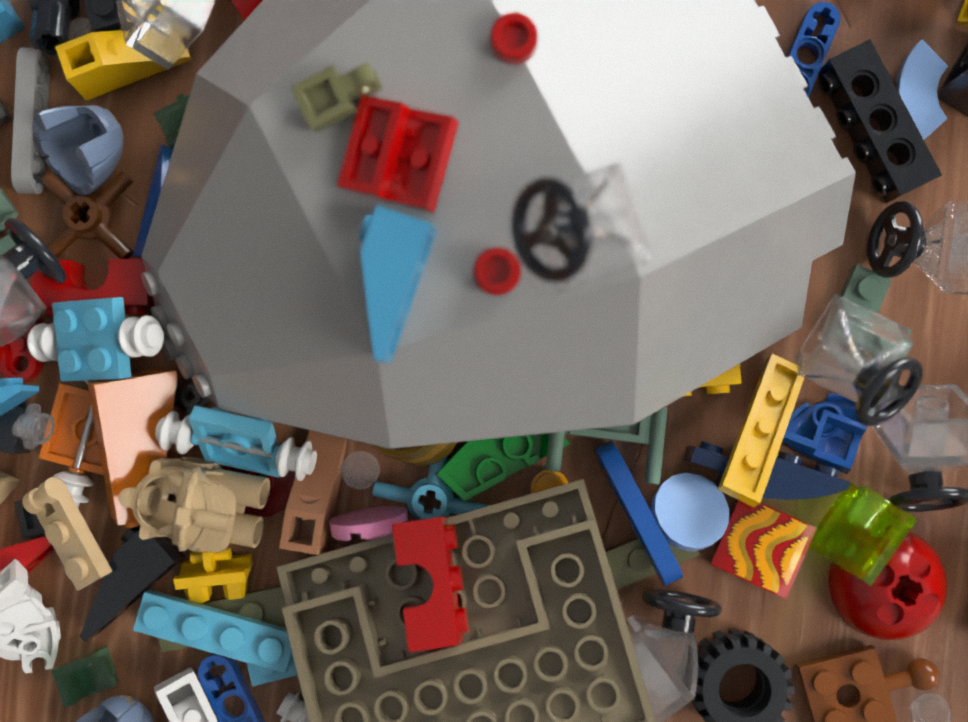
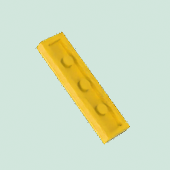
M771 354L766 359L717 490L752 507L760 504L807 369L775 354Z

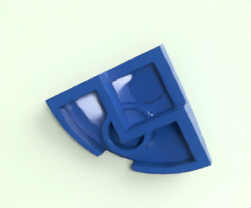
M831 393L826 396L825 401L808 407L810 403H804L792 413L782 442L825 466L848 474L852 468L861 438L867 429V426L859 423L855 416V407L860 393Z

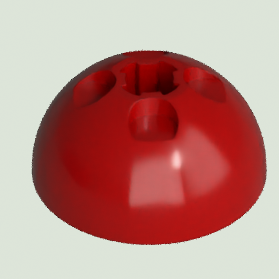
M874 525L863 528L852 534L840 545L830 565L829 591L835 609L849 626L866 636L880 640H902L913 637L930 627L944 607L947 596V577L944 566L930 544L919 535L905 528L894 525Z

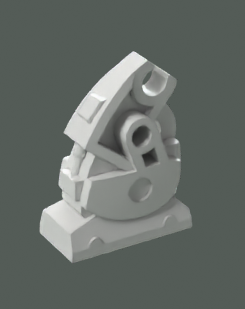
M14 559L0 571V657L7 660H21L22 669L25 673H32V660L38 657L44 658L45 670L52 669L58 652L59 640L61 639L59 621H57L54 607L45 608L42 604V594L28 585V572L18 560Z

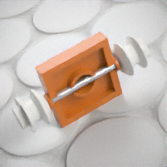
M59 383L38 458L69 466V471L64 470L54 474L53 477H57L65 483L78 508L80 503L89 502V499L83 495L84 487L94 485V482L83 473L89 471L103 475L89 390Z

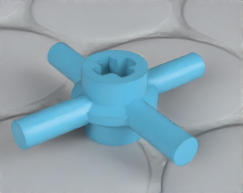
M448 455L440 462L431 464L428 477L417 481L411 488L375 481L372 492L374 497L406 503L411 515L416 520L448 517L450 513L459 515L489 506L454 498L452 491L435 475L447 461ZM428 490L436 492L435 498L441 500V506L435 505L433 510H427L426 503L420 501L421 495L426 496Z

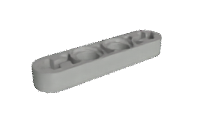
M21 47L17 52L11 180L18 194H41L45 186L41 180L46 174V156L41 155L35 141L38 138L33 135L32 122H34L33 118L36 114L47 110L49 106L50 63L47 53L34 47Z

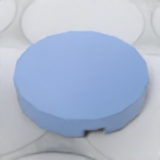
M682 473L671 476L657 488L651 500V513L667 543L680 550L695 552L710 547L724 535L729 524V507L724 494L717 490L718 487L714 482L698 474Z

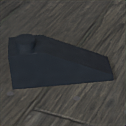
M140 526L132 527L121 537L124 544L113 553L109 563L113 572L103 577L80 633V637L84 642L100 634L136 602L145 591L149 590L186 557L183 552L179 551L176 545L172 544L170 538L155 537L142 540L139 537Z

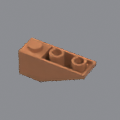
M309 430L306 441H310L312 450L317 452L316 465L312 474H306L302 481H298L295 476L285 509L279 549L319 555L330 548L331 533L329 521L335 517L347 438Z

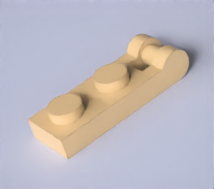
M50 477L41 483L38 488H34L24 495L22 500L24 508L29 513L36 514L45 531L47 540L53 545L64 566L66 575L72 580L77 591L113 572L69 490L61 479Z

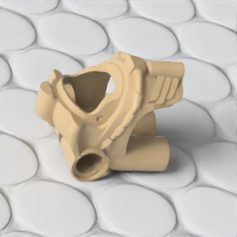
M161 458L151 463L149 475L143 478L137 487L126 488L120 492L119 501L123 507L133 509V514L140 524L139 537L142 540L168 537L173 539L172 544L178 546L181 552L186 549L198 552L224 551L229 543L256 548L263 534L264 520L260 516L245 514V506L257 509L264 508L270 493V480L265 477L224 470L219 464L207 462L202 458ZM169 494H175L176 499L168 500Z

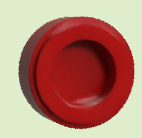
M518 12L507 13L499 17L493 24L490 33L491 48L494 55L500 61L509 65H518L528 61L536 52L538 45V30L533 20L527 15Z

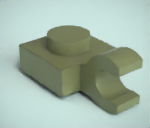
M367 62L355 67L343 76H340L339 71L331 65L291 86V89L310 130L318 133L357 112L351 99L361 97V95H370L380 90L383 86L375 69H371Z

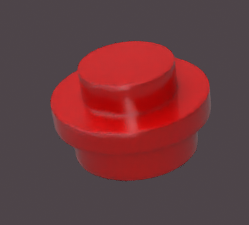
M499 247L490 248L482 252L476 259L473 267L474 280L478 287L487 294L494 296L505 295L514 290L521 278V266L517 257L511 251Z

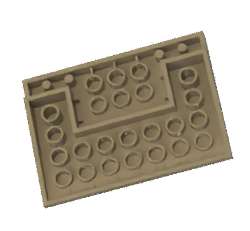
M584 479L447 518L448 524L455 525L457 535V548L451 549L454 566L460 565L463 578V590L457 591L459 608H466L469 621V633L463 634L464 640L458 646L408 652L403 609L412 604L427 602L433 592V579L430 573L420 565L397 566L393 534L277 567L286 607L282 608L309 722H656Z

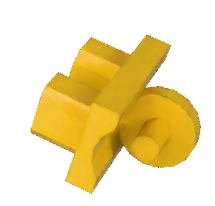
M226 548L224 551L191 552L190 560L182 562L180 574L173 579L175 590L184 589L189 601L204 603L210 600L212 596L211 586L223 585L225 598L229 600L242 599L248 590V576L253 566L252 554L232 555L231 548Z

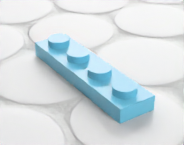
M150 589L143 594L133 631L282 673L288 671L293 655L285 627Z

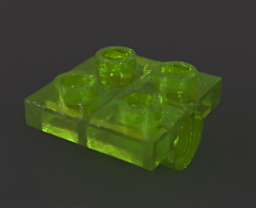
M850 483L848 490L840 493L816 527L817 531L809 548L871 586L917 520L909 512L893 505L871 488L864 485L858 487Z

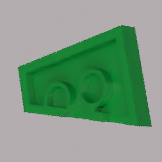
M549 433L465 441L435 475L462 501H467L547 456ZM565 437L563 448L571 444Z

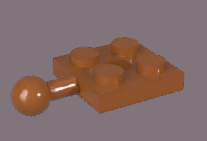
M871 644L796 664L812 722H897L889 692L911 685L918 690H931L936 687L940 679L937 666L924 658L911 661L906 671L884 676L876 648ZM846 684L853 685L856 689L855 698L849 703L838 702L837 691L839 688Z

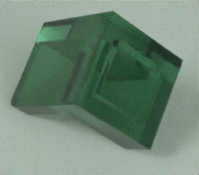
M107 646L72 658L52 670L62 704L65 708L74 705L86 696L114 687L119 683Z

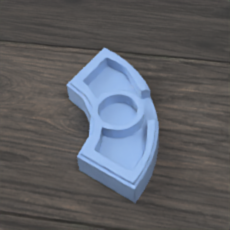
M921 39L904 58L895 83L905 106L923 140H925L947 119L939 106L937 89L940 77L948 65Z

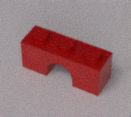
M109 259L108 277L102 286L94 290H90L85 282V265L72 260H58L67 275V279L63 284L54 283L39 270H36V273L31 276L30 307L45 310V316L54 317L52 303L123 297L125 316H146L147 309L155 306L153 296L148 294L141 279V273L146 272L142 259Z
M447 516L392 524L397 566L420 565L430 573L433 579V592L429 600L425 603L409 605L403 609L408 652L460 645L464 640L463 634L469 633V621L466 608H459L457 591L463 590V578L460 565L454 566L451 549L457 548L455 525L448 524Z

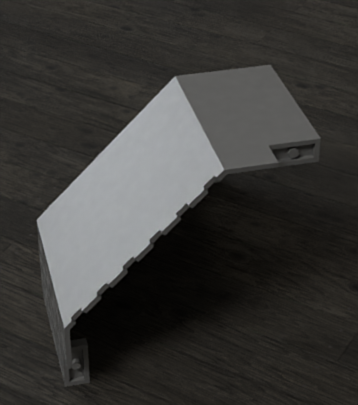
M263 0L196 73L141 256L146 271L141 273V279L146 291L150 296H153L155 306L151 307V313L158 320L164 332L165 339L161 347L164 355L169 361L175 360L185 379L191 378L202 398L208 396L221 410L390 449L633 425L802 328L812 261L843 245L856 172L848 157L844 159L840 157L832 142V139L836 137L821 108H813L804 91L808 85L792 56L785 57L776 40L780 34L764 5L758 7L754 0ZM511 12L527 15L533 20L538 30L536 52L528 61L518 65H509L500 61L494 55L491 48L490 33L493 24L499 17ZM368 62L371 69H375L383 87L367 96L402 102L411 109L449 115L457 119L459 125L435 213L383 201L337 187L356 113L315 133L310 130L291 86L331 65L339 71L340 76H343L355 67ZM361 97L351 99L356 111ZM541 177H554L570 184L584 200L592 222L593 241L589 258L579 274L562 283H550L534 276L521 262L515 250L511 234V215L519 193L528 183ZM543 194L537 196L529 207L526 221L527 233L536 229L538 220L543 216ZM561 199L560 207L567 206L566 203ZM376 205L429 222L438 230L392 363H382L373 358L360 253L363 245L362 242H359L360 228L368 214L373 216ZM542 244L532 249L539 260L548 266L560 267L567 263L553 246L547 247ZM495 247L511 251L517 257L521 266V278L518 285L508 294L501 296L490 295L482 291L476 284L473 276V267L478 256L485 250Z

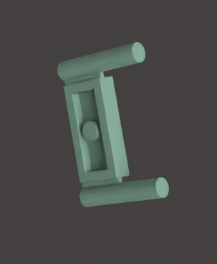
M663 407L633 425L549 433L545 471H561L564 435L567 434L648 444L644 483L660 485L668 408Z

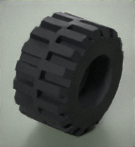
M728 629V634L726 635L719 630L712 633L714 637L712 641L709 642L704 637L699 642L703 647L699 653L694 649L692 650L689 657L693 663L692 665L686 664L685 674L689 678L688 681H685V687L691 696L689 697L690 701L705 722H784L786 720L781 713L783 710L790 712L793 705L787 698V695H794V685L788 681L793 676L790 668L784 664L785 660L761 638L747 631L741 633L737 629ZM736 665H753L756 670V684L753 691L740 701L728 702L721 700L719 684L723 675Z

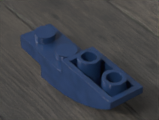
M701 441L699 447L687 446L683 460L718 471L719 474L715 485L719 487L729 457L722 455L724 448ZM779 451L762 498L794 500L828 496L848 490L850 482L837 478L839 470L821 464H816L813 470L800 465L802 458Z

